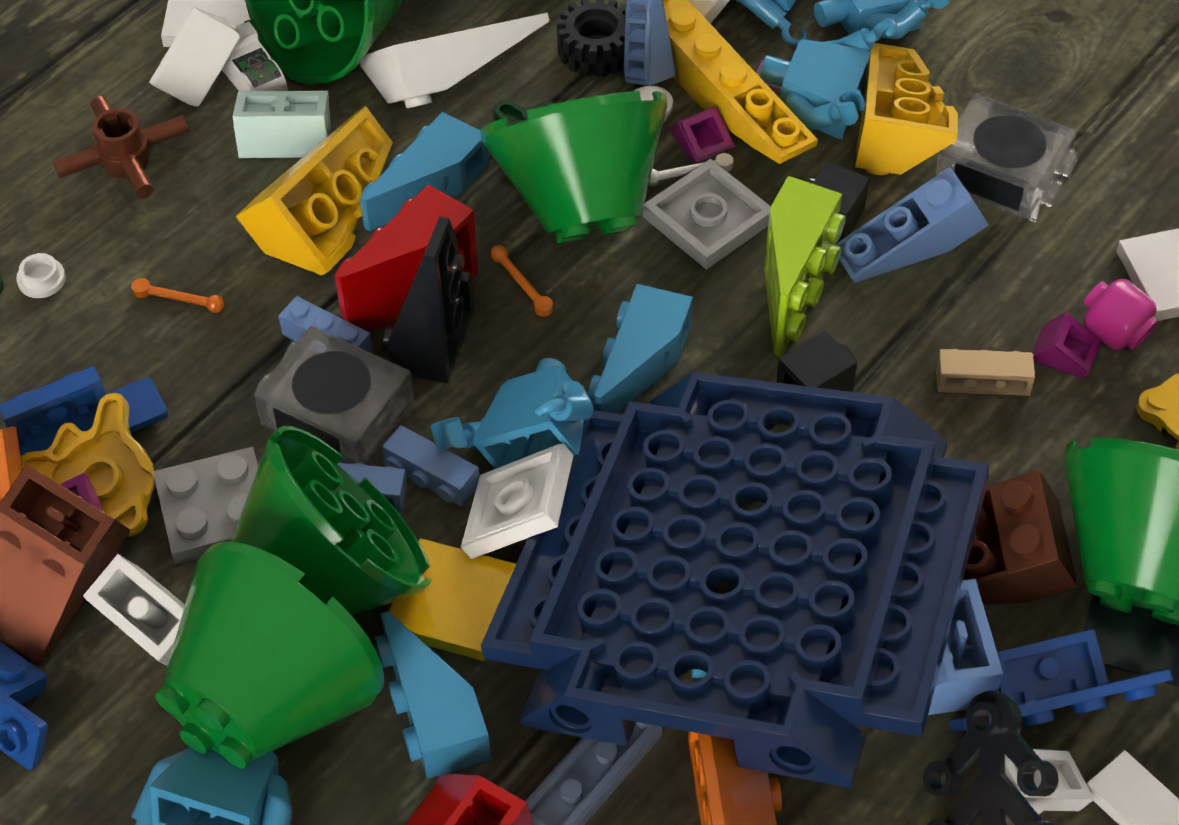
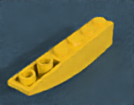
M663 0L676 76L673 78L701 108L707 110L717 106L730 132L778 164L817 146L818 139L689 0Z

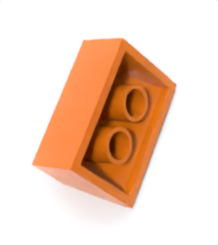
M688 731V743L701 825H777L775 812L782 810V797L778 777L769 778L768 772L738 767L733 739Z

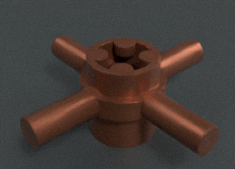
M104 96L94 98L90 103L96 116L92 125L95 135L93 147L53 161L58 177L63 178L100 164L108 175L120 179L128 178L138 198L144 199L151 196L154 188L144 171L148 163L149 146L188 133L189 129L185 118L181 115L142 129L139 126L137 116L132 111L124 108L112 109Z

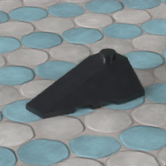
M439 216L395 324L389 323L387 325L383 339V350L389 352L390 364L394 367V373L447 384L474 312L472 278L470 273L462 272L465 266V259L463 255L457 254L458 240L449 218Z

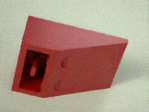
M427 185L416 197L408 199L401 207L400 212L384 227L378 228L370 237L369 242L352 258H347L343 261L337 273L334 274L341 318L367 332H372L387 326L389 323L396 322L439 216L450 219L458 240L457 254L463 255L465 259V266L462 272L470 273L473 279L479 273L474 210L430 185Z

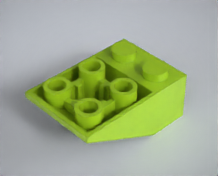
M791 176L786 178L770 207L764 266L774 355L782 357L790 340L793 342L799 340L806 322V315L804 313L807 307L815 308L821 297L824 287L823 276L825 273L833 274L841 255V247L835 244L842 234L846 216L840 214L842 193Z

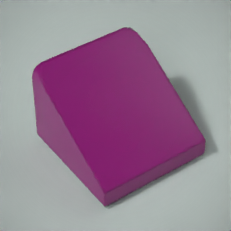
M717 106L680 120L670 128L673 138L694 164L735 147Z
M1065 312L1042 327L1032 350L1033 360L1041 365L1083 379L1088 376L1102 341Z

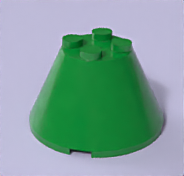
M245 0L250 20L244 22L249 21L255 28L259 42L271 56V59L277 63L283 75L307 85L330 83L345 77L359 64L399 11L403 0Z
M639 91L612 93L527 110L528 119L508 124V119L502 118L486 125L480 130L481 139L548 235H555L557 244L583 240L584 236L591 234L590 230L601 228L602 236L630 231V227L637 225L636 219L642 215L667 109V100L664 93L652 92L653 100L641 101Z
M282 426L268 439L231 542L257 547L293 565L305 573L304 577L299 581L301 585L312 592L324 604H327L333 596L351 616L420 594L431 583L429 577L424 580L423 573L430 567V564L421 544L400 513L367 477H364L358 483L341 468L338 463L343 459V455L334 448L302 429Z
M1091 438L1089 448L1077 449L1078 441L1073 440L1069 442L1065 448L1063 461L1085 584L1088 586V592L1101 597L1099 604L1104 607L1130 613L1134 605L1153 610L1151 616L1155 619L1179 625V450L1116 438Z
M219 542L210 546L198 559L163 685L155 694V699L159 705L172 714L183 726L179 731V736L188 747L202 755L211 749L240 769L246 768L252 760L368 707L374 702L384 686V672L380 658L370 639L350 613L333 596L327 604H324L312 592L301 585L299 581L304 577L305 573L283 559L248 544Z

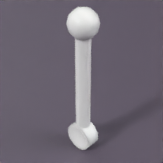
M721 153L713 161L729 172L733 167L734 160L731 155ZM705 162L662 171L652 169L648 186L657 185L659 180L687 175Z

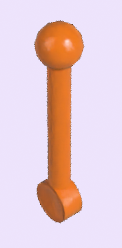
M503 245L492 247L490 250L491 260L495 263H501L532 299L534 311L538 316H549L553 311L552 299L547 296H541L508 258V251Z
M138 278L131 284L133 295L137 298H146L149 295L205 306L212 313H220L225 307V300L219 295H212L208 298L150 285V282L145 278Z

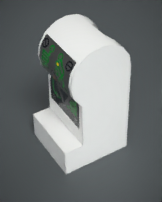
M248 21L235 27L241 33V37L221 70L237 90L288 91L281 69L259 42L257 31Z

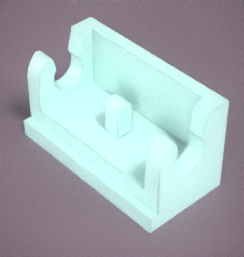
M238 91L233 112L238 158H303L331 134L328 91Z

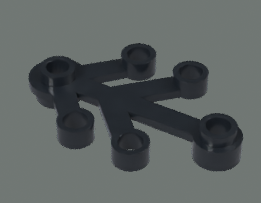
M998 691L979 693L973 698L967 709V733L945 761H933L927 765L923 774V782L926 790L932 795L953 796L962 787V775L979 755L981 774L946 819H934L927 825H973L980 815L982 825H1006V815L1014 825H1054L1049 821H1043L1005 775V755L1018 768L1017 784L1020 790L1028 796L1046 797L1051 795L1056 790L1059 781L1056 768L1050 762L1042 761L1019 734L1022 727V715L1014 701L1006 694ZM990 714H991V724H989ZM1037 769L1041 774V783L1038 788L1034 782V774ZM942 771H944L946 776L944 786H942L940 781Z

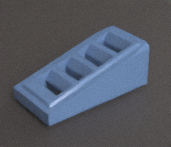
M626 0L625 82L648 86L675 77L676 71L663 0Z

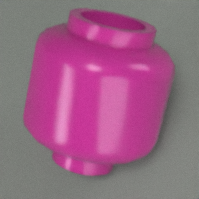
M1118 279L1109 286L1101 281L1092 289L1083 302L1089 308L1084 317V326L1114 351L1123 350L1126 347L1134 351L1149 337L1159 323L1154 317L1157 310L1155 301L1127 279Z

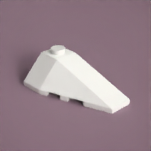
M548 13L393 45L366 54L359 64L388 104L404 100L406 109L432 103L430 94L447 90L548 23L550 21Z

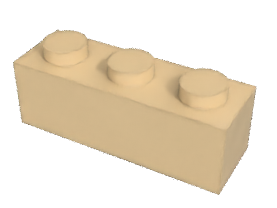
M940 349L936 365L937 392L1030 396L1035 379L1033 353Z

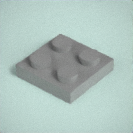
M709 159L644 203L643 218L707 270L768 227L771 206L716 162Z
M253 447L154 471L157 492L175 565L199 559L213 544L231 542L258 469Z

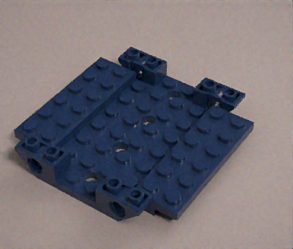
M692 372L651 400L650 404L629 401L624 414L594 410L592 416L584 420L580 451L578 455L573 456L558 527L527 539L482 641L481 648L484 659L546 670L537 676L520 717L521 726L625 746L629 745L637 722L734 740L738 767L852 788L865 744V733L854 725L919 737L923 736L989 480V464L944 458L947 440L894 397ZM778 424L791 427L789 430L780 433L769 431ZM749 501L765 503L763 507L757 510L748 511L740 508ZM721 582H730L737 585L733 591L725 594H717L710 591V589L716 587ZM691 669H699L707 673L702 680L694 683H685L678 679L680 675L685 674Z

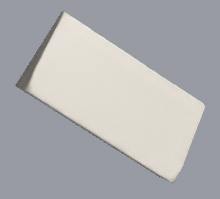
M194 7L149 83L189 105L198 107L240 40L241 33L223 17Z

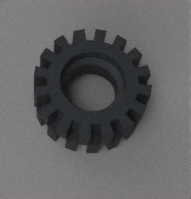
M581 0V6L572 2L568 5V11L563 9L560 13V19H557V49L561 62L564 65L569 63V70L573 72L582 68V75L588 77L590 71H597V77H604V70L609 69L613 75L618 73V65L624 68L626 6L623 4L618 8V1L610 0L608 4H604L603 0H596V3H590L589 0ZM600 34L608 37L603 39H589L585 36Z

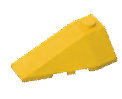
M875 43L874 48L870 49L871 54L867 67L863 97L866 108L861 112L855 167L863 168L874 175H887L889 173L901 175L956 142L958 135V112L953 106H945L943 103V90L940 86H932L928 81L930 71L915 49Z
M365 106L264 189L236 215V218L264 254L316 274L324 275L352 248L356 238L353 232L358 219L362 217L360 197L365 187L380 177L393 142Z

